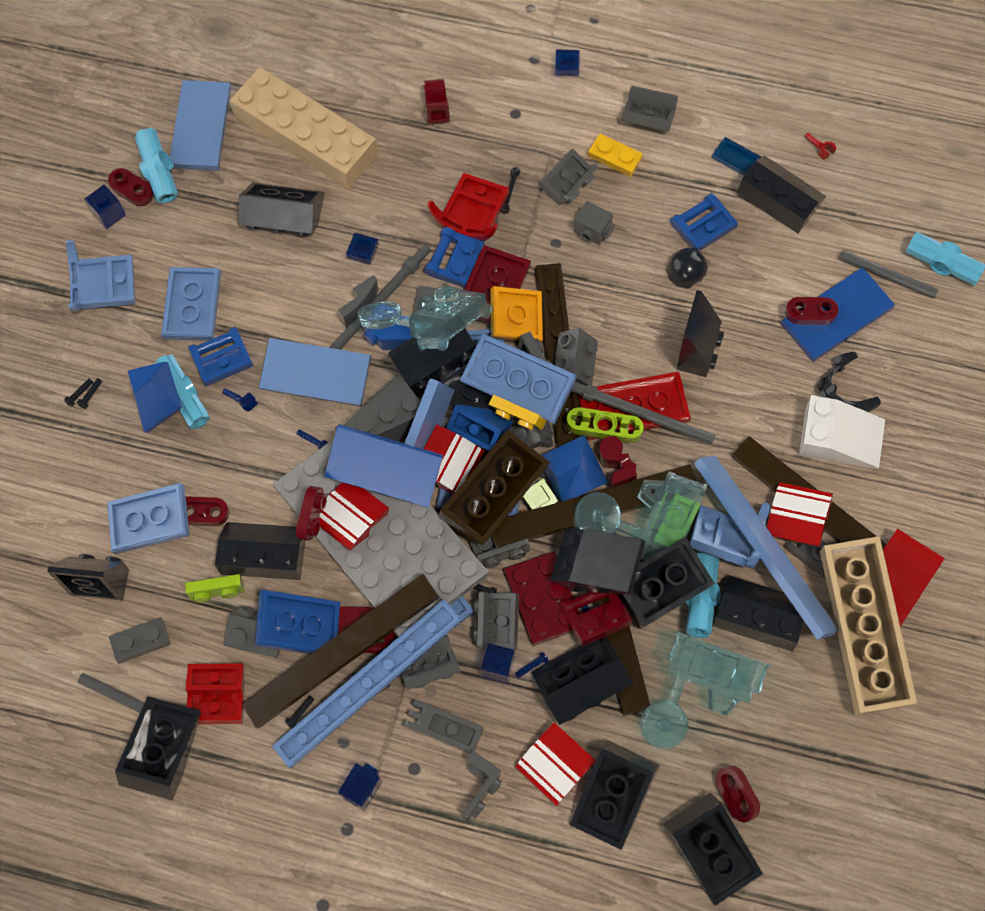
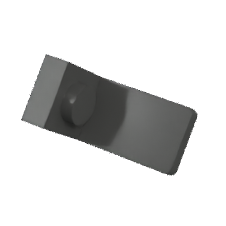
M472 751L466 759L467 765L470 766L468 771L479 780H483L485 777L487 781L462 814L463 819L467 822L471 817L476 819L485 807L483 800L488 793L494 795L502 783V780L499 779L501 777V770L475 751Z

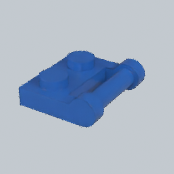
M713 193L705 196L702 202L681 215L676 214L670 218L672 227L680 232L692 248L698 251L733 231L738 225V222ZM706 210H713L690 226L686 224Z
M444 227L440 234L441 240L431 262L426 264L424 272L428 276L465 288L485 242ZM450 242L457 244L446 269L440 268L439 266Z
M236 326L229 329L228 333L197 346L196 344L188 346L205 386L253 367V363ZM233 341L235 343L203 358L200 356Z

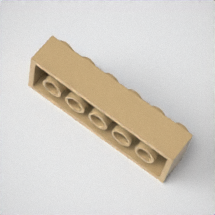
M261 67L254 72L229 100L236 119L347 189L352 187L379 155L376 138Z
M880 536L824 546L820 551L835 625L839 629L837 634L855 716L910 707L917 704Z

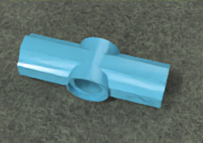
M156 129L139 130L136 132L135 140L143 160L139 165L144 177L150 181L156 201L161 204L172 202L177 199L176 196L178 195L170 172L173 169L172 160L163 151Z
M919 232L914 234L906 250V253L929 263L931 269L937 274L944 276L952 274L976 286L985 269V264L963 254L958 245L948 241L940 243Z
M173 354L158 358L156 363H169L182 405L180 412L191 430L199 429L206 425L207 421L210 420L209 414L199 400V394L188 375L185 376Z
M699 553L697 556L715 584L686 602L689 607L686 633L690 636L707 638L712 633L714 606L719 605L721 601V591L717 584L719 558L707 553Z

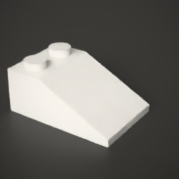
M811 395L805 409L799 455L878 470L885 419L836 399Z

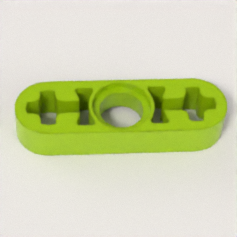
M580 407L572 409L567 415V427L574 434L603 439L614 436L622 442L628 443L637 442L643 434V423L636 416ZM577 416H581L582 421H584L581 422L580 426L575 425L574 420L577 419ZM591 418H594L593 429L589 428ZM607 419L613 426L608 431H602L598 428L597 423L600 420ZM617 422H621L619 433L616 432ZM631 424L634 425L635 429L633 434H629L628 429H626Z

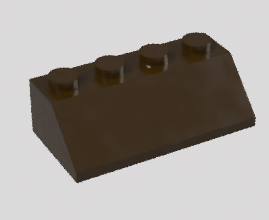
M507 430L440 510L439 518L460 536L483 546L551 462Z

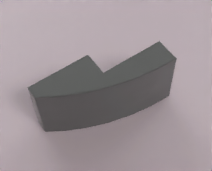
M374 275L354 287L355 299L338 309L340 321L345 328L376 297L379 288L377 278Z

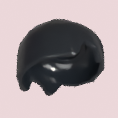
M684 248L677 251L670 259L667 274L669 280L676 286L691 288L694 284L704 279L708 270V264L701 252L694 248Z

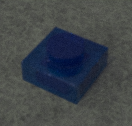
M556 49L555 75L579 76L580 50Z
M354 232L346 253L347 258L371 265L379 245V240Z

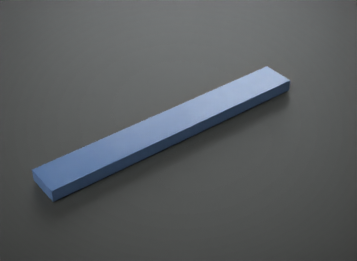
M716 456L700 457L694 463L753 549L761 553L760 559L816 639L819 640L833 636L839 629Z
M445 599L440 601L272 746L288 768L294 767L463 620Z

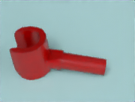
M809 132L805 135V138L819 149L818 155L821 159H828L830 156L825 149L832 154L836 151V145L833 142L826 141L822 143Z

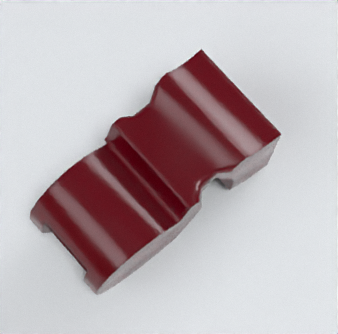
M444 78L424 80L428 124L450 122Z
M614 436L604 438L600 443L599 460L603 468L620 469L613 472L610 487L637 479V464L630 459L628 453L622 454L623 444L619 438Z

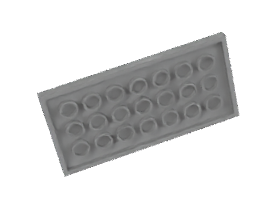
M334 439L273 484L274 488L298 517L309 486L323 488L324 494L328 497L342 483L341 481L324 477ZM366 489L389 507L388 515L370 529L369 536L351 551L321 527L316 539L374 608L421 574L428 578L440 598L393 631L400 637L443 599L451 606L487 578L489 571L448 524L439 518V514L431 505L425 507Z

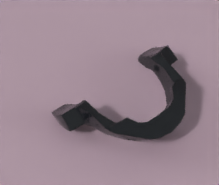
M853 351L834 358V368L823 374L818 384L821 397L842 401L868 413L879 407L881 404L879 397L863 401H848L837 395V386L831 383L832 376L845 370L844 366L858 358V355Z

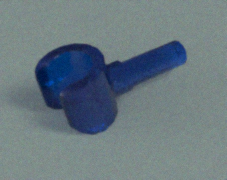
M226 388L222 391V394L234 399L246 412L251 411L258 405L255 397L250 392L241 397L239 394Z

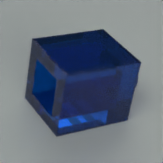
M105 184L84 198L93 216L106 230L126 216L119 199Z
M488 643L481 666V677L508 684L515 661V650Z
M356 763L337 793L344 800L365 811L383 783L378 776L380 772L367 763L363 767Z

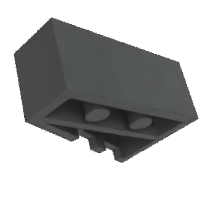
M398 374L346 422L345 426L399 442L407 438L420 401L402 376Z

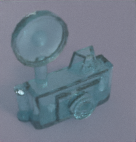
M447 286L436 289L434 295L425 296L422 307L411 316L402 315V309L399 304L385 301L368 304L362 307L357 315L359 323L368 329H385L394 325L410 327L411 337L418 338L417 343L420 351L431 348L445 351L450 338L480 316L485 319L489 318L492 308L489 303H486V294Z
M668 472L665 481L644 480L637 497L652 510L644 529L620 520V506L614 498L605 493H590L583 497L576 506V525L579 529L611 534L618 530L632 537L643 539L646 541L643 552H646V560L684 536H687L708 483L701 484L672 472ZM651 489L655 490L654 494L650 492Z
M674 630L676 636L667 660L670 662L667 673L674 675L675 679L668 699L653 702L646 707L641 715L640 727L642 735L648 743L656 748H672L683 741L687 734L689 723L686 713L678 705L686 680L708 688V709L727 716L740 700L749 703L753 693H760L767 668H771V665ZM719 697H723L722 702L718 701Z

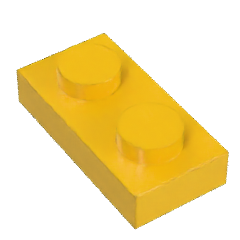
M599 133L588 151V157L632 177L643 159V153Z
M493 395L489 405L496 409L495 414L506 420H509L510 417L518 419V425L532 431L533 427L543 430L546 420L540 415L496 395Z

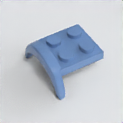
M67 240L66 249L70 275V304H68V307L71 311L136 304L132 255L79 259L75 242Z
M763 503L757 514L764 525L770 511L769 503ZM703 505L700 506L690 540L692 548L719 557L725 561L753 569L757 565L761 553L753 549L732 517Z

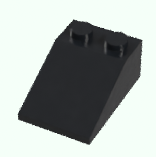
M696 290L676 370L707 378L708 370H714L718 354L713 352L715 346H721L724 332L719 331L722 323L721 319L703 292Z
M565 529L557 560L554 564L551 581L573 592L631 594L646 541L639 538L588 529Z
M686 536L641 562L632 593L620 594L640 628L643 629L715 583Z
M80 554L79 557L69 556L49 566L47 572L69 595L123 600L129 569L117 557H106L105 560L95 559L92 555Z
M147 696L115 770L118 785L173 801L184 774L201 711Z
M608 740L601 747L569 825L622 850L660 764Z
M711 793L662 824L714 906L763 874L722 802Z

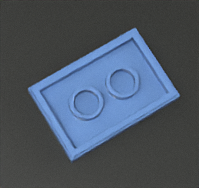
M170 267L161 333L163 339L205 341L214 339L222 273L220 268Z
M429 379L405 444L424 449L436 424L441 426L455 391L454 389L439 381Z
M181 483L107 502L111 552L114 554L190 536L185 486Z

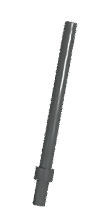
M424 244L413 257H408L404 261L401 270L329 348L341 350L363 326V322L380 308L410 274L413 275L420 268L419 264L431 252L427 245Z
M575 382L571 390L582 395L585 400L601 402L711 445L716 437L715 434L601 392L598 390V387L590 384L586 386Z

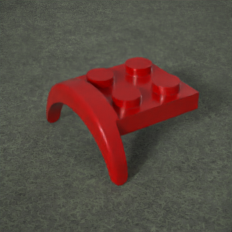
M463 172L443 212L435 205L434 201H429L427 206L433 218L443 228L448 227L459 234L485 241L490 239L498 228V223H495L509 195V187Z

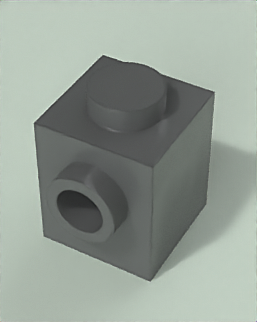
M586 201L574 219V233L580 235L583 240L589 243L594 242L600 246L603 239H608L614 230V225H612L613 214Z

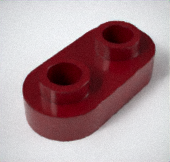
M118 168L113 170L108 176L111 190L131 204L142 207L152 201L154 194L150 184L129 170ZM138 189H143L141 192L136 193Z
M794 297L788 302L785 315L791 323L797 325H828L835 321L839 308L837 303L828 297ZM796 306H801L804 310L799 311L796 309ZM821 307H827L830 311H824Z
M309 486L306 490L296 527L298 539L311 541L319 533L321 510L325 509L327 503V495L324 494V490L321 487Z
M186 497L187 511L189 509L194 510V513L188 516V525L220 526L228 520L230 511L224 500L216 497ZM216 510L221 511V513H220L219 516H217V517H213V516H212V514H213L214 511H216Z
M733 765L720 769L716 775V785L732 816L742 823L756 819L760 813V803L744 772L739 767Z

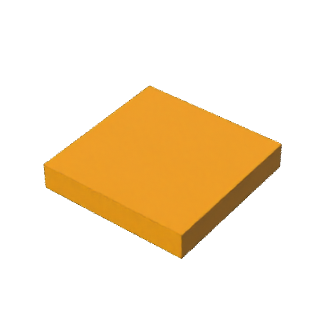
M493 286L491 288V337L494 339L520 341L522 334L531 332L534 339H538L540 342L543 341L542 291Z

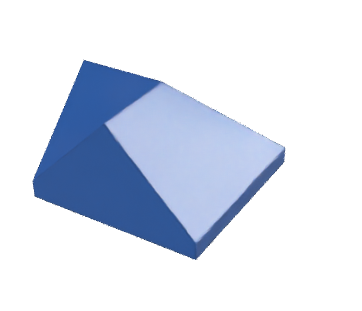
M160 362L128 370L130 386L144 432L148 433L182 408L169 363Z
M585 435L542 455L551 462L544 472L559 502L582 496L608 483Z

